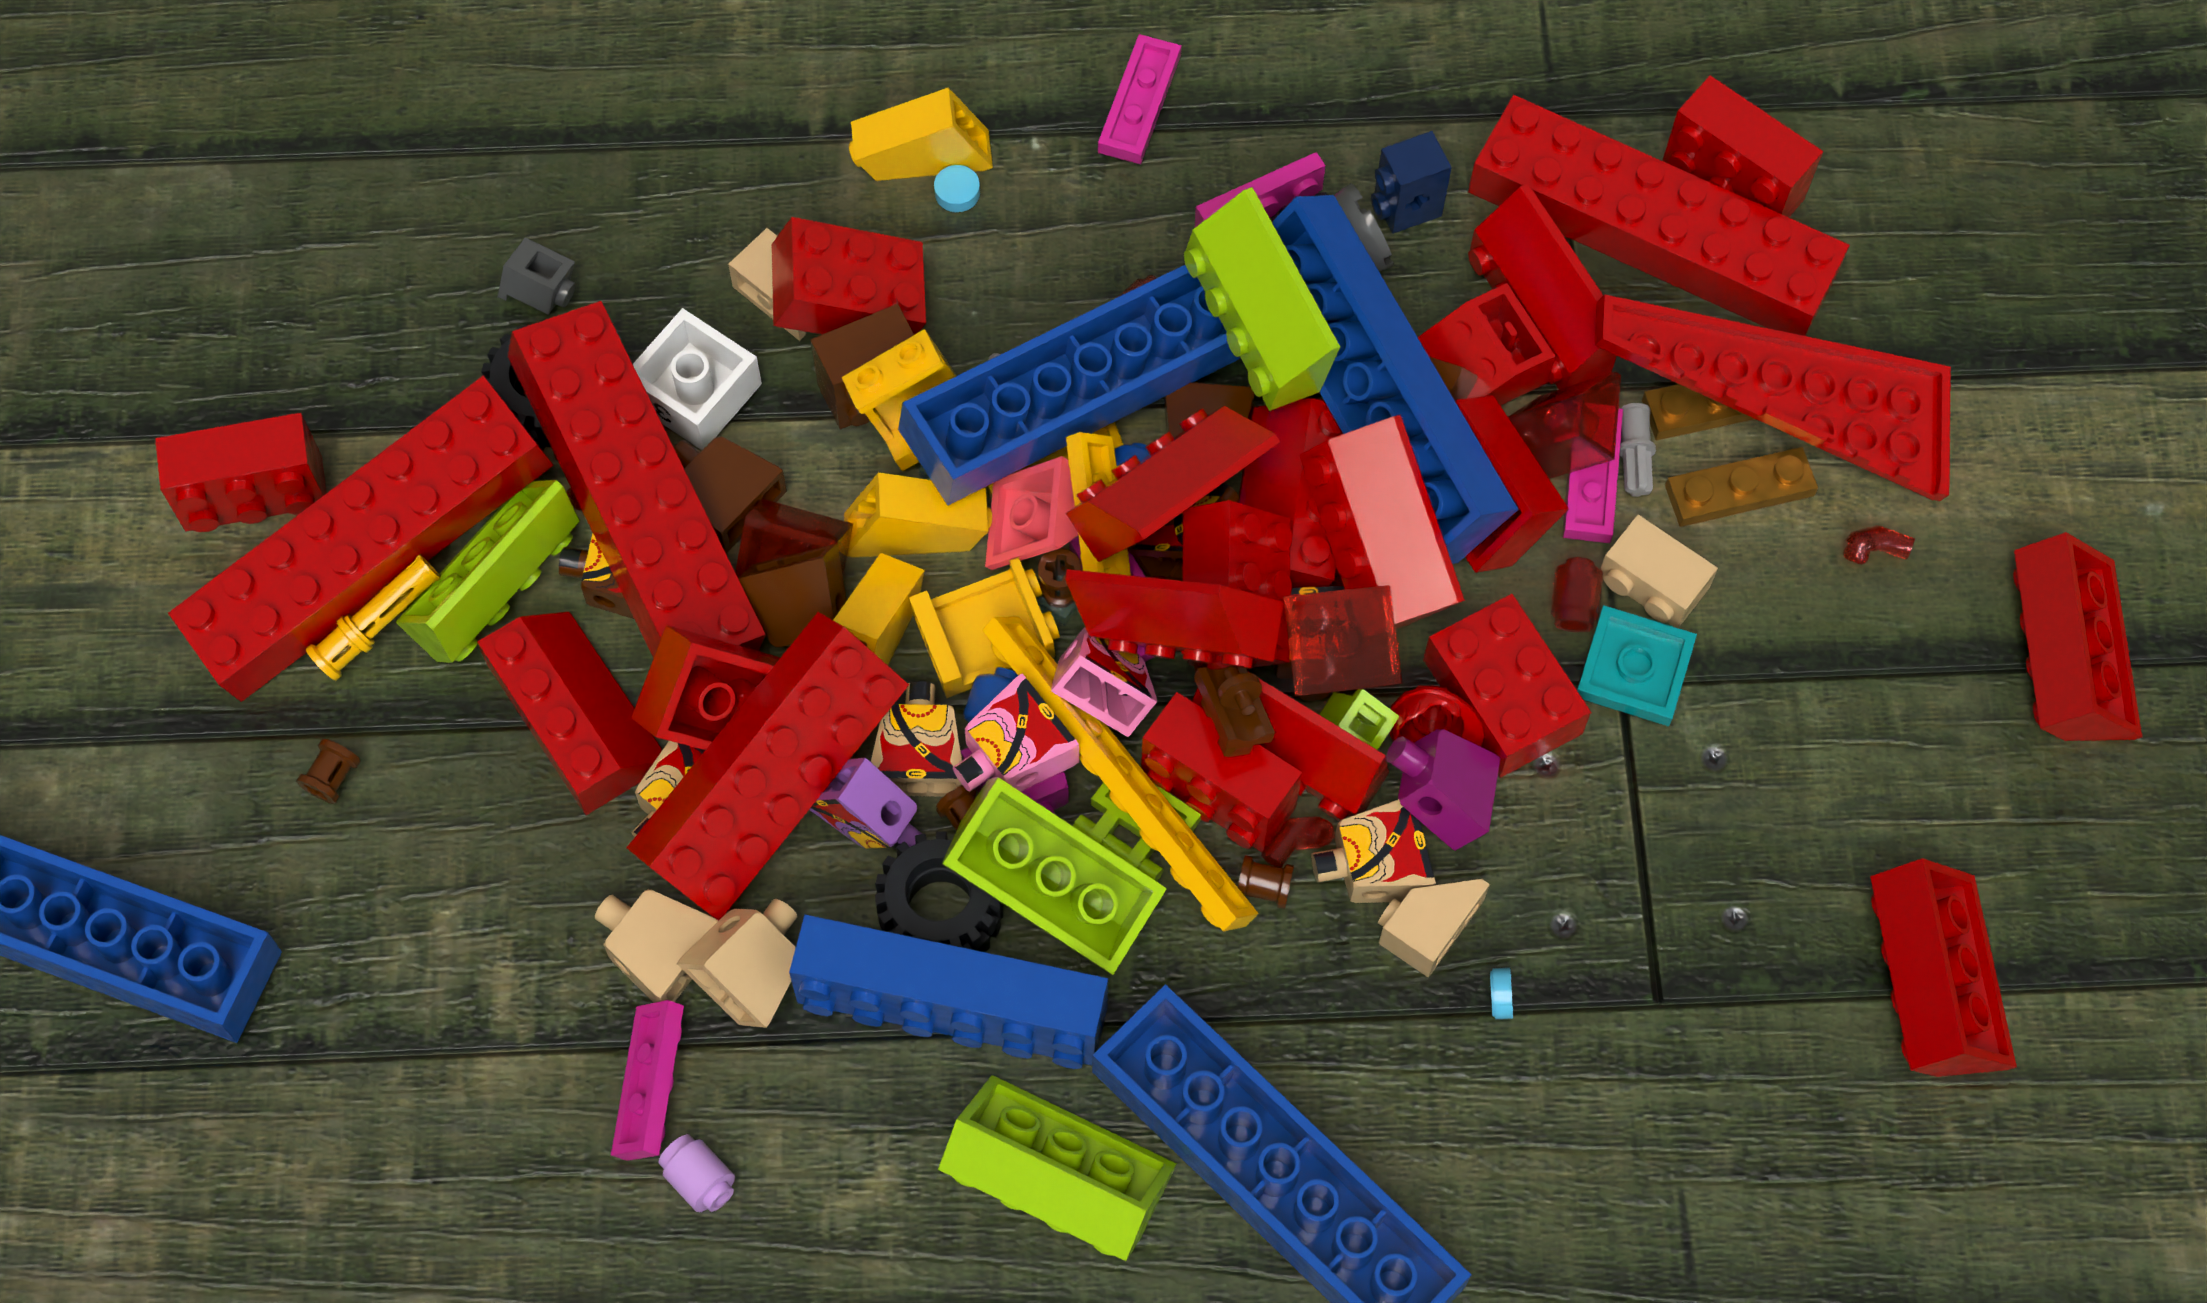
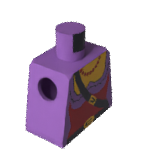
M866 758L849 759L809 809L854 843L865 849L892 847L896 850V847L904 841L911 847L916 844L915 836L922 834L909 823L917 811V804Z

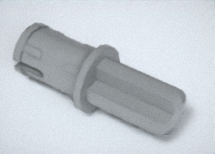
M1630 403L1622 407V443L1620 444L1619 456L1623 458L1625 491L1630 493L1632 497H1640L1641 495H1649L1653 489L1651 457L1656 452V446L1651 441L1650 407L1642 403Z

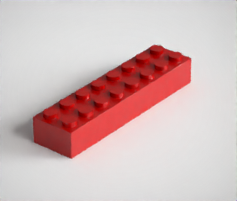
M1514 94L1474 163L1468 193L1500 206L1520 186L1528 183L1563 236L1761 326L1802 336L1807 335L1850 246L1843 241Z
M602 301L512 331L508 351L510 363L653 658L666 625L759 651L766 634Z
M483 375L168 612V614L218 685L242 702L306 654V648L310 644H319L338 627L337 620L341 616L345 617L347 614L350 616L355 615L383 587L388 585L408 567L418 555H421L427 561L554 465Z

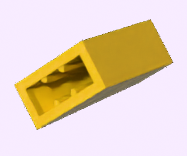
M949 87L851 121L853 141L849 142L851 158L857 167H862L875 181L935 176L942 169L951 165H963L969 167L974 172L993 168L989 130Z
M878 472L844 513L845 556L873 557L878 556L880 553L891 556L970 551L984 535L988 534L992 524V511L990 507H987L986 488H982L947 505L931 480Z
M880 553L833 621L844 626L885 664L889 665L913 617L909 597L921 593L925 570Z

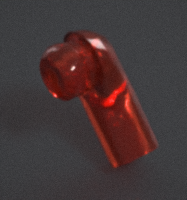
M1870 526L1853 531L1847 536L1845 541L1848 544L1843 551L1845 559L1861 565L1868 561L1871 551L1877 550L1907 560L1915 538L1883 526Z
M1321 817L1290 818L1283 823L1262 851L1261 856L1271 866L1282 868L1294 850L1318 849L1330 844L1335 834L1334 827L1331 822Z

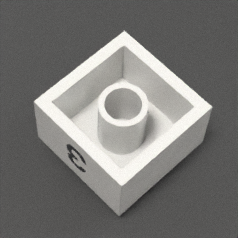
M683 308L633 363L661 423L701 450L716 438L762 384L758 360L755 355Z

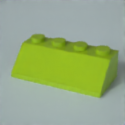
M1253 187L1245 189L1192 230L1186 251L1184 252V261L1190 275L1193 278L1197 277L1205 291V300L1209 311L1214 317H1219L1227 331L1226 337L1231 352L1236 357H1241L1248 370V380L1252 391L1256 396H1262L1267 408L1271 411L1319 393L1337 356L1340 345Z
M557 480L533 481L507 500L439 574L441 578L427 588L398 618L396 623L436 662L453 663L454 660L459 662L466 658L477 646L478 640L475 637L487 624L489 626L496 624L508 612L510 605L507 602L517 590L523 591L538 579L542 572L539 566L550 554L552 556L557 555L562 551L563 547H567L571 542L573 535L570 532L580 520L564 487Z
M999 777L986 781L961 820L942 861L944 866L1111 975H1114L1167 890L1166 887Z
M991 1075L956 1119L938 1170L952 1176L961 1185L974 1187L999 1199L1008 1208L1022 1210L1046 1222L1049 1227L1058 1232L1069 1233L1093 1245L1095 1249L1105 1255L1116 1256L1127 1261L1141 1239L1177 1163Z

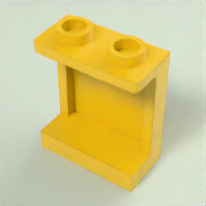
M924 329L841 378L856 409L861 414L865 413L887 443L897 465L904 471L919 461L898 430L902 403L957 375Z
M1019 557L1009 560V570L939 597L930 599L927 590L909 597L912 614L946 698L970 690L974 680L980 674H994L997 667L1013 670L1010 665L1003 663L996 657L991 649L992 642L982 631L993 617L1019 616L1051 657H1055L1053 640L1060 638L1057 625L1050 611L1041 612L1036 600L1037 597L1042 596L1039 582L1032 568L1024 571Z

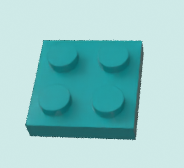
M1603 605L1577 691L1585 701L1670 726L1697 634Z

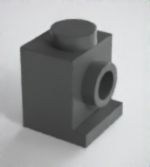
M525 237L503 266L498 297L506 301L511 296L548 315L556 304L565 308L576 288V283L571 281L575 261Z

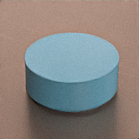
M951 165L942 169L934 181L937 203L950 212H964L971 209L980 197V182L977 174L969 167L963 165Z
M1492 968V971H1490L1492 1017H1495V1019H1513L1510 968Z

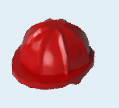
M1418 685L1415 689L1404 692L1391 705L1390 709L1399 715L1398 720L1389 732L1393 742L1403 736L1415 743L1436 729H1445L1480 747L1482 746L1485 734L1482 722L1471 705L1458 695L1450 692L1446 687Z

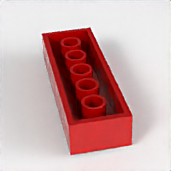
M817 612L626 848L719 921L841 771L845 763L853 756L891 709L909 684L844 626Z

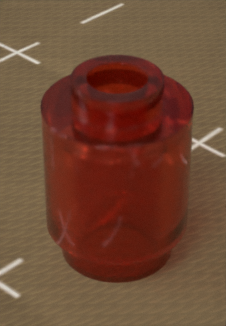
M1581 557L1569 558L1564 564L1558 565L1555 568L1551 615L1555 617L1554 625L1561 630L1587 632L1593 629L1594 621L1599 618L1603 571L1594 566L1595 563L1590 559Z

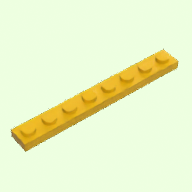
M1019 616L993 617L982 629L992 642L991 649L993 653L1003 663L1010 665L1018 676L1023 673L1079 743L1081 763L1091 773L1100 777L1110 790L1109 796L1112 802L1123 812L1129 813L1141 828L1139 833L1144 842L1152 849L1161 853L1171 866L1170 872L1173 878L1182 887L1189 889L1201 903V911L1204 917L1212 925L1221 928L1223 932L1246 927L1259 913L1109 727L1102 721L1051 692L1058 664Z

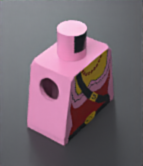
M1084 627L1059 659L1051 692L1129 737L1157 703V697L1145 661L1139 654L1133 655L1107 650L1109 641L1089 636L1086 627Z
M1022 673L967 724L965 728L966 745L972 754L953 767V771L960 783L969 792L989 778L996 777L1001 778L1021 792L1078 764L1079 743Z

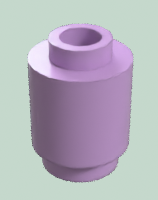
M689 1134L683 1135L673 1141L661 1154L659 1165L664 1169L663 1177L696 1212H702L707 1209L710 1212H714L726 1204L733 1195L734 1190L731 1186L734 1183L735 1175L702 1140H694Z

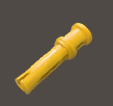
M418 555L408 567L388 585L383 587L355 615L350 616L347 614L345 617L341 616L337 620L338 627L317 646L310 644L306 648L307 654L327 676L337 681L342 676L341 670L360 652L368 653L373 648L372 645L375 643L373 640L374 636L403 612L435 581L441 578L439 573L424 557Z

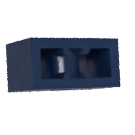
M1433 131L1381 149L1379 167L1375 170L1376 186L1375 192L1371 194V203L1378 219H1385L1392 234L1441 217L1443 214L1452 167Z

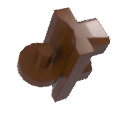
M1234 666L1219 670H1211L1206 667L1197 668L1194 679L1202 695L1201 704L1206 716L1212 718L1220 737L1218 743L1224 756L1233 757L1250 754L1254 745L1272 742L1275 731L1259 698L1262 692V685L1255 674L1248 673L1246 668Z

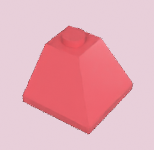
M1061 456L1012 473L993 483L991 502L992 524L988 532L986 568L994 570L1010 565L1009 560L1017 557L1022 561L1060 549L1078 536L1077 530L1066 515L1075 506L1068 459Z

